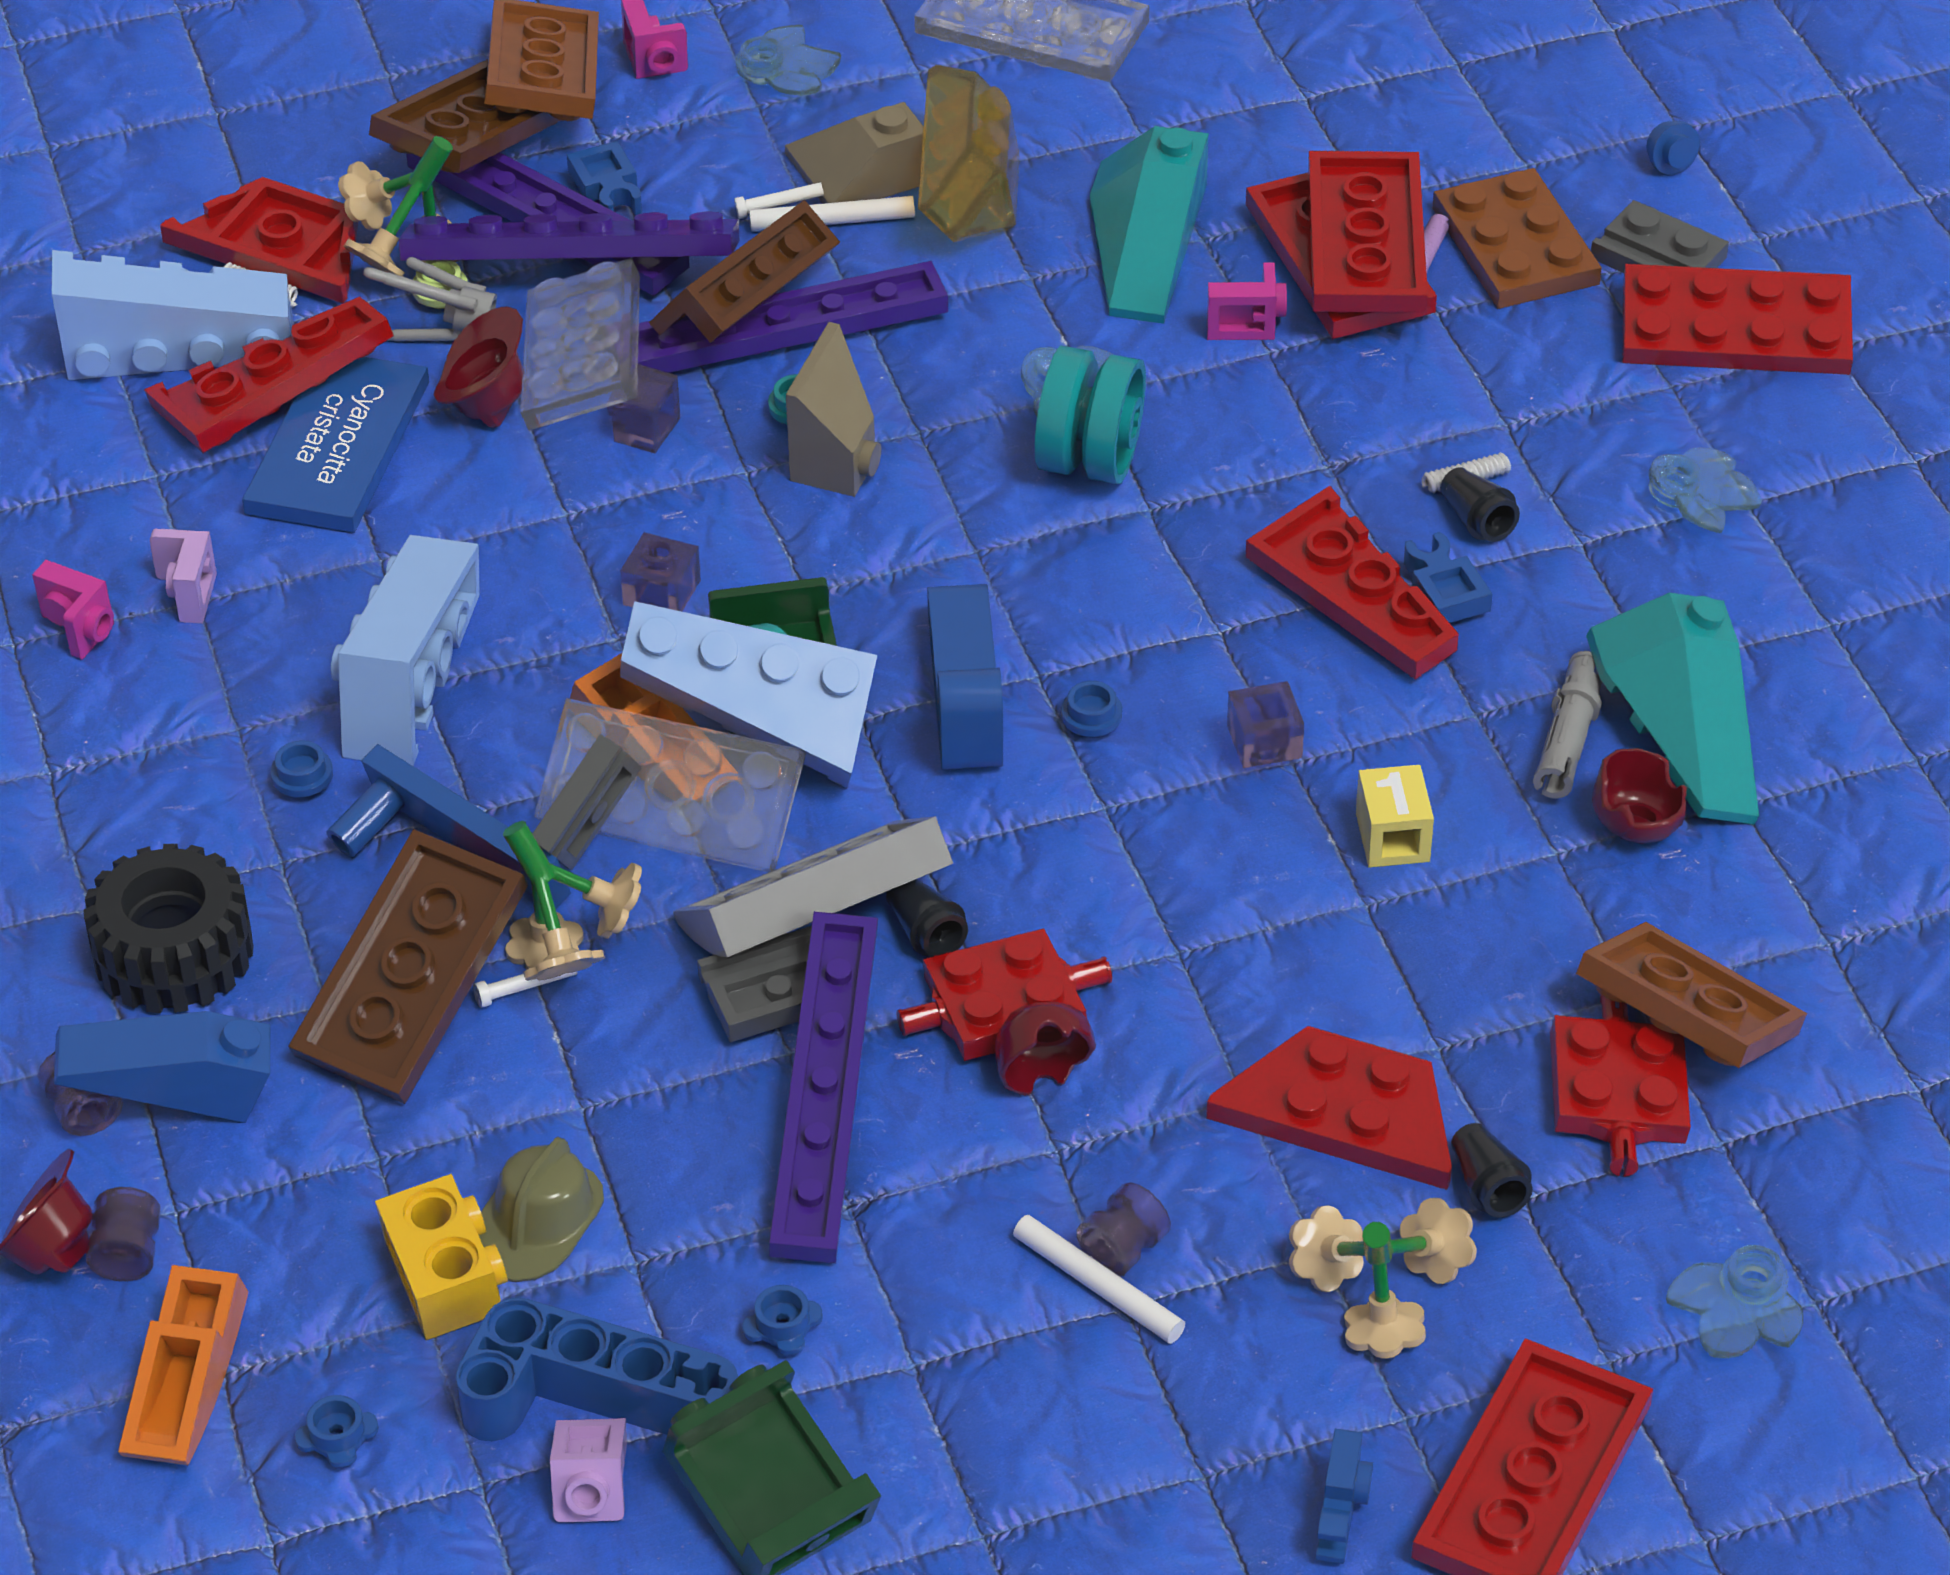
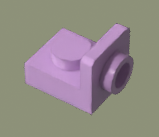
M153 529L150 537V546L156 577L166 580V593L169 598H175L179 622L203 624L217 576L210 532Z
M626 1418L556 1420L550 1455L553 1516L557 1522L619 1521L624 1517L623 1472L627 1448Z

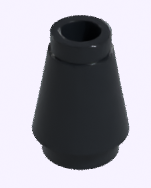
M1462 467L1454 468L1444 476L1440 486L1441 493L1474 538L1496 542L1506 538L1515 529L1519 521L1520 511L1516 504V498L1511 491Z
M918 879L887 891L886 900L917 953L934 957L956 951L963 945L968 934V925L965 912L959 904Z
M1471 1123L1460 1128L1452 1138L1451 1147L1455 1152L1473 1205L1477 1209L1487 1212L1490 1216L1498 1218L1513 1215L1521 1210L1530 1200L1533 1191L1530 1168L1491 1134L1484 1125Z

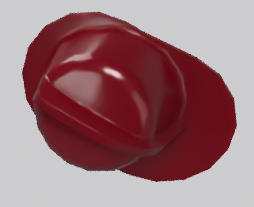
M507 306L494 308L478 316L462 330L450 348L441 379L434 392L438 403H453L465 416L476 420L481 419L491 428L502 424L512 403L518 399L527 384V376L517 353L523 326V318L517 309Z
M71 1149L61 1153L33 1185L15 1212L0 1244L1 1256L33 1274L45 1273L50 1268L59 1272H69L83 1257L89 1247L87 1228L91 1223L93 1213L90 1206L67 1177V1172L74 1155V1151Z

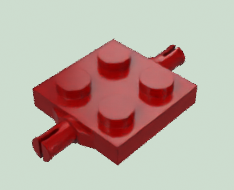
M1043 928L923 959L924 978L932 993V1002L902 1010L898 1009L896 1015L900 1031H902L904 1037L912 1033L940 1027L943 1032L954 1039L964 1061L995 1053V1041L998 1031L1011 1012L1024 1005L1055 1001L1075 1007L1087 1018L1086 1009L1077 991L1105 983H1112V972L1105 956L1100 959L1070 966L1058 956Z
M1601 995L1602 1019L1554 1016L1550 1030L1555 1132L1585 1134L1610 1143L1611 1172L1620 1176L1623 1166L1624 1176H1630L1638 1170L1636 1144L1650 1141L1686 1144L1691 1124L1684 1036L1681 1034L1665 1032L1653 1024L1630 1022L1628 1020L1627 1003L1615 1002Z

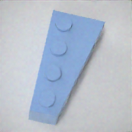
M52 250V298L68 380L190 370L208 361H211L214 367H221L244 357L243 346L262 338L264 340H284L292 336L293 314L287 274L215 266L212 267L209 273H203L182 268V263L160 261L159 268L125 265V257L101 255L100 262L73 259V252Z
M409 535L398 555L390 557L386 568V575L380 585L372 586L366 608L362 614L354 616L349 636L343 645L338 644L335 647L332 656L331 676L334 681H339L342 758L362 760L379 744L412 766L414 765L419 752L418 744H416L415 729L427 731L434 714L433 705H430L435 686H445L450 673L453 648L460 647L480 596L479 544Z
M634 601L621 657L620 677L690 712L694 710L722 724L723 728L743 738L747 736L778 751V755L798 765L802 763L828 776L827 779L848 788L877 655Z

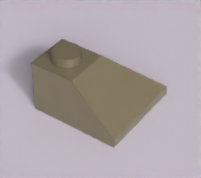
M905 102L885 106L879 110L854 117L785 145L786 156L807 184L811 185L821 182L824 196L818 198L822 204L881 199L929 183L928 131Z
M828 322L786 393L790 481L855 497L866 476L872 477L876 473L882 449L881 444L875 442L874 415L840 324Z

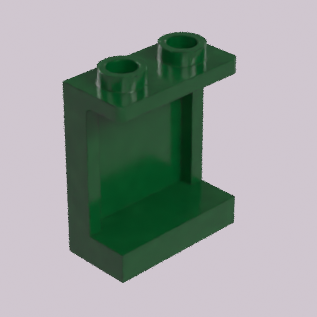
M824 577L713 590L708 593L709 618L744 626L769 623L780 627L789 636L837 646L829 609V589L827 580Z
M787 1360L769 1370L763 1364L747 1370L731 1383L729 1393L711 1403H708L706 1398H700L683 1407L670 1420L672 1426L669 1428L662 1451L744 1575H780L870 1522L881 1498V1494L866 1473L856 1479L852 1478L792 1389L791 1382L795 1371Z

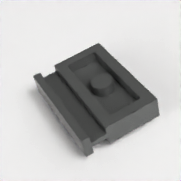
M1633 200L1605 228L1604 236L1601 239L1596 237L1592 241L1591 252L1598 262L1624 273L1625 264L1718 268L1727 258L1729 242L1660 212L1653 207Z
M600 734L532 833L539 846L558 858L559 863L573 870L642 767L628 753L623 751L620 746Z
M812 926L780 935L730 957L713 955L697 960L699 979L708 990V998L729 1042L799 1022Z

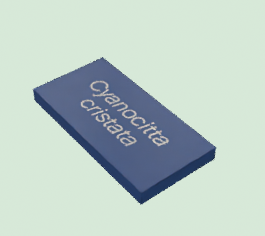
M363 357L354 360L331 374L322 384L309 388L297 395L242 498L244 514L355 533L429 384L428 367Z

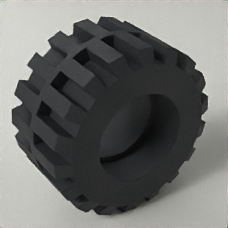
M163 844V849L152 851L150 846L136 850L137 855L127 858L123 855L113 861L112 871L102 870L94 879L96 888L88 889L85 897L86 909L83 910L95 972L98 980L103 981L104 989L112 997L121 995L122 1003L134 1009L143 1004L146 1005L147 1012L161 1013L163 1008H174V1012L177 1013L189 1011L188 1005L197 1002L201 1006H205L215 1001V993L222 992L227 994L236 986L234 977L245 975L249 968L248 958L253 956L254 948L244 886L241 884L240 875L233 866L226 867L225 858L217 853L205 856L204 848L190 845L185 850L178 849V844Z

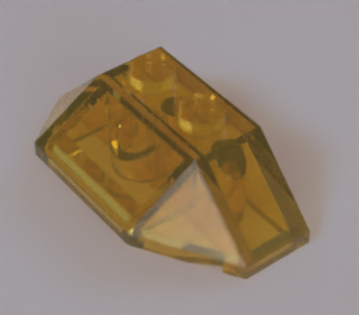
M935 65L928 70L918 209L953 242L962 241L968 237L984 236L1009 230L1016 225L1020 158L1010 103L998 87H991L977 72Z

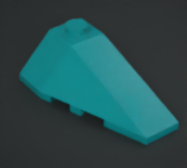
M1154 126L1101 161L1090 192L1089 204L1095 223V238L1102 263V278L1109 316L1164 324L1207 186L1209 133L1188 131L1178 127Z
M1669 592L1591 627L1586 638L1601 681L1610 693H1622L1634 710L1629 720L1638 733L1650 732L1665 753L1664 758L1669 762V776L1677 787L1680 785L1687 787L1685 799L1698 817L1754 825L1759 817L1740 649L1724 601L1706 596H1690Z

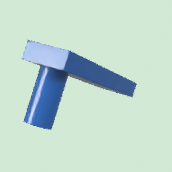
M379 744L361 760L371 786L326 831L330 841L341 852L349 857H354L398 811H401L450 844L522 873L529 884L525 892L532 896L531 881L503 836V832L508 826ZM542 849L550 864L561 868L558 858ZM551 879L548 884L555 908L557 909L571 892L567 885Z

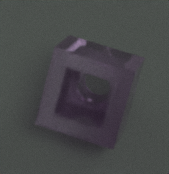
M636 363L625 380L613 387L608 399L607 412L609 416H612L614 442L654 454L657 452L681 419L678 375Z
M644 532L620 570L623 605L633 607L634 601L682 612L701 581L699 546Z
M1288 681L1228 691L1227 727L1243 768L1302 758L1304 721Z

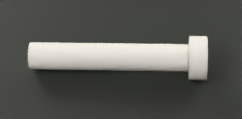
M819 182L746 200L741 196L734 198L738 218L744 219L748 218L747 213H749V210L773 208L824 196L822 184Z
M577 972L565 973L561 976L541 981L537 979L526 981L524 974L491 984L480 981L473 984V991L477 1004L480 1008L492 1005L493 999L577 975Z

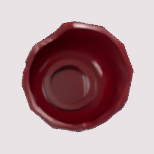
M1639 748L1617 749L1602 760L1592 792V803L1601 823L1621 839L1639 844L1658 842L1667 838L1683 824L1686 812L1685 798L1687 796V787L1685 785L1676 787L1672 783L1669 776V762L1663 756Z
M1055 1001L1028 1004L1011 1012L998 1031L995 1041L997 1068L1004 1088L1019 1095H1030L1035 1081L1039 1078H1050L1058 1085L1065 1084L1074 1066L1087 1061L1096 1048L1094 1034L1089 1021L1075 1007Z

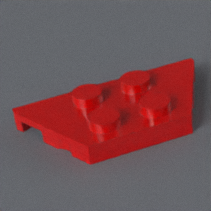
M261 177L241 186L238 191L232 194L221 195L203 203L204 215L184 224H180L172 217L160 225L163 243L225 264L231 262L232 265L236 264L241 266V268H246V270L287 274L288 285L291 284L296 286V288L340 303H344L348 299L354 254L343 246L348 239L356 242L358 222L352 221L347 216L344 203Z
M1307 1026L1213 1092L1207 1101L1206 1119L1448 1190L1450 1185L1452 1164L1431 1061Z

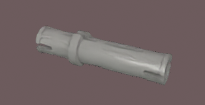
M1590 651L1577 652L1570 658L1565 682L1562 689L1558 688L1555 691L1551 707L1554 717L1545 741L1539 766L1533 778L1534 787L1538 790L1543 786L1545 776H1547L1545 787L1542 790V795L1545 797L1562 798L1571 792L1591 720L1595 721L1599 716L1602 705L1599 691L1603 682L1599 677L1597 669L1594 672L1595 662Z

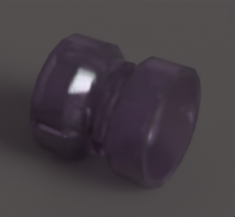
M55 1052L45 1059L39 1068L38 1080L46 1097L55 1103V1114L66 1132L76 1136L92 1135L104 1130L117 1119L123 1106L122 1098L54 1085Z
M1132 1182L1124 1183L1108 1198L1105 1211L1093 1212L1077 1228V1239L1084 1253L1118 1276H1124L1141 1259L1142 1248L1155 1247L1169 1233L1171 1221L1162 1203L1149 1190Z
M133 1187L111 1188L98 1195L94 1201L92 1226L95 1231L92 1232L88 1239L86 1262L93 1272L106 1279L127 1282L141 1279L150 1273L154 1266L156 1252L155 1241L152 1238L159 1230L161 1206L156 1198L146 1191Z

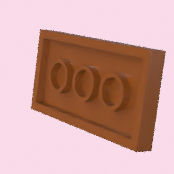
M494 0L484 104L495 105L496 108L507 113H522L526 110L545 112L563 121H575L580 117L593 119L596 98L599 12L520 0Z

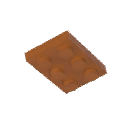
M1535 168L1515 171L1493 178L1463 183L1458 186L1434 191L1432 209L1436 214L1444 215L1449 219L1446 221L1449 225L1447 232L1497 309L1600 285L1602 267Z
M1644 922L1585 951L1576 972L1580 977L1596 985V990L1605 998L1631 1005L1648 1015L1651 1023L1657 1028L1668 1033L1681 1034L1703 1047L1705 1054L1712 1060L1738 1068L1798 1036L1807 1015L1803 1010L1648 922Z

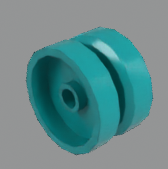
M1068 346L1058 347L1046 374L1036 421L1034 444L1035 462L1038 470L1069 475L1073 473L1082 461L1088 479L1121 484L1134 456L1144 409L1146 369L1143 360L1110 355L1099 369L1093 351Z

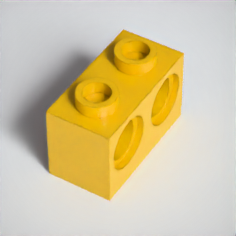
M452 1174L375 1201L384 1241L426 1340L484 1320L489 1310L495 1304L501 1302L498 1285L508 1282V1278L500 1253L495 1244L483 1247L479 1235L486 1233V1227L474 1195L462 1198Z

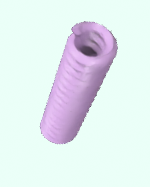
M1441 214L1431 216L1424 229L1426 273L1449 230V225L1446 222L1449 219Z

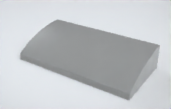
M936 816L896 820L675 910L673 914L677 924L699 946L714 955L730 957L812 923L814 911L836 913L953 864Z

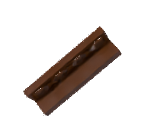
M803 200L687 286L649 323L661 335L685 316H688L711 343L826 256L840 241L809 204Z

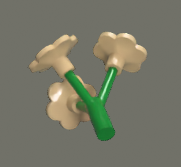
M435 136L415 170L392 180L383 177L376 170L370 171L363 162L357 161L350 164L347 174L341 176L338 182L339 191L345 198V212L352 221H361L367 230H379L371 243H356L348 239L343 247L354 255L359 256L364 262L374 268L403 277L404 271L395 265L390 256L399 241V238L395 235L421 192L424 215L422 217L440 216L436 214L432 183L453 150L452 144L440 136ZM410 186L386 229L381 228L383 218L388 217L392 211L390 198L395 195V191Z
M519 821L510 825L504 830L503 836L531 881L534 913L530 918L518 919L510 926L511 939L505 947L507 959L514 964H525L527 970L523 973L526 981L534 979L541 981L555 978L565 973H573L592 966V963L604 960L603 950H579L578 946L584 938L582 927L576 922L564 921L562 915L556 912L548 882L553 879L583 892V899L599 905L598 917L600 920L597 934L608 939L612 933L619 934L628 920L629 911L633 909L638 901L641 892L639 880L642 874V867L631 863L626 869L620 868L611 883L595 876H591L587 880L550 864L525 821Z
M1429 1198L1420 1204L1417 1214L1408 1215L1403 1219L1400 1224L1401 1238L1391 1240L1388 1227L1381 1222L1369 1223L1362 1231V1227L1358 1222L1352 1219H1343L1341 1213L1335 1207L1328 1205L1320 1206L1312 1212L1310 1219H1299L1291 1226L1289 1239L1294 1250L1290 1255L1289 1265L1295 1276L1310 1279L1312 1285L1318 1291L1331 1292L1339 1288L1343 1279L1355 1278L1359 1275L1364 1264L1362 1256H1365L1368 1263L1372 1265L1374 1291L1369 1295V1302L1367 1304L1356 1305L1346 1311L1344 1315L1345 1326L1347 1327L1345 1332L1346 1343L1348 1347L1356 1351L1370 1350L1378 1358H1392L1401 1353L1403 1348L1419 1346L1426 1338L1425 1326L1423 1325L1425 1315L1422 1306L1414 1302H1400L1396 1298L1395 1293L1389 1290L1387 1264L1392 1259V1254L1404 1253V1262L1411 1272L1426 1273L1437 1284L1449 1283L1456 1278L1459 1268L1470 1266L1476 1258L1477 1248L1474 1241L1470 1238L1473 1221L1470 1214L1464 1209H1450L1448 1204L1441 1198Z

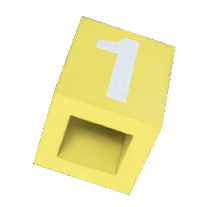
M1421 765L1359 770L1356 817L1368 868L1430 862L1434 817Z

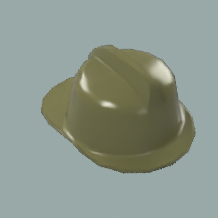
M556 1137L550 1145H537L519 1150L505 1163L499 1175L497 1189L481 1211L486 1227V1233L479 1235L483 1247L491 1244L496 1245L503 1261L508 1281L511 1282L535 1280L556 1270L570 1256L589 1225L598 1215L604 1203L603 1185L595 1173L584 1167L577 1156L571 1153L568 1142L561 1137Z

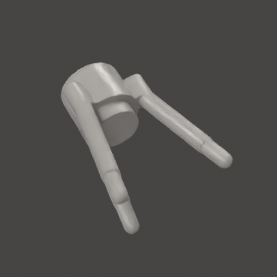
M409 257L406 261L409 268L452 289L447 291L371 267L364 269V276L369 279L446 303L443 321L453 324V329L392 330L394 336L387 341H454L462 330L478 316L496 308L497 294L486 292V286L467 282L414 257Z

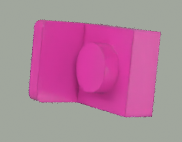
M621 0L623 43L636 79L686 71L688 69L687 32L684 24L675 23L660 26L657 15L649 16L643 0Z
M1274 262L1263 263L1262 282H1208L1207 340H1275L1276 317H1286L1287 288L1286 283H1276Z
M45 559L32 574L41 615L51 622L65 627L70 654L84 659L98 642L106 639L114 624V614L111 609L106 581Z

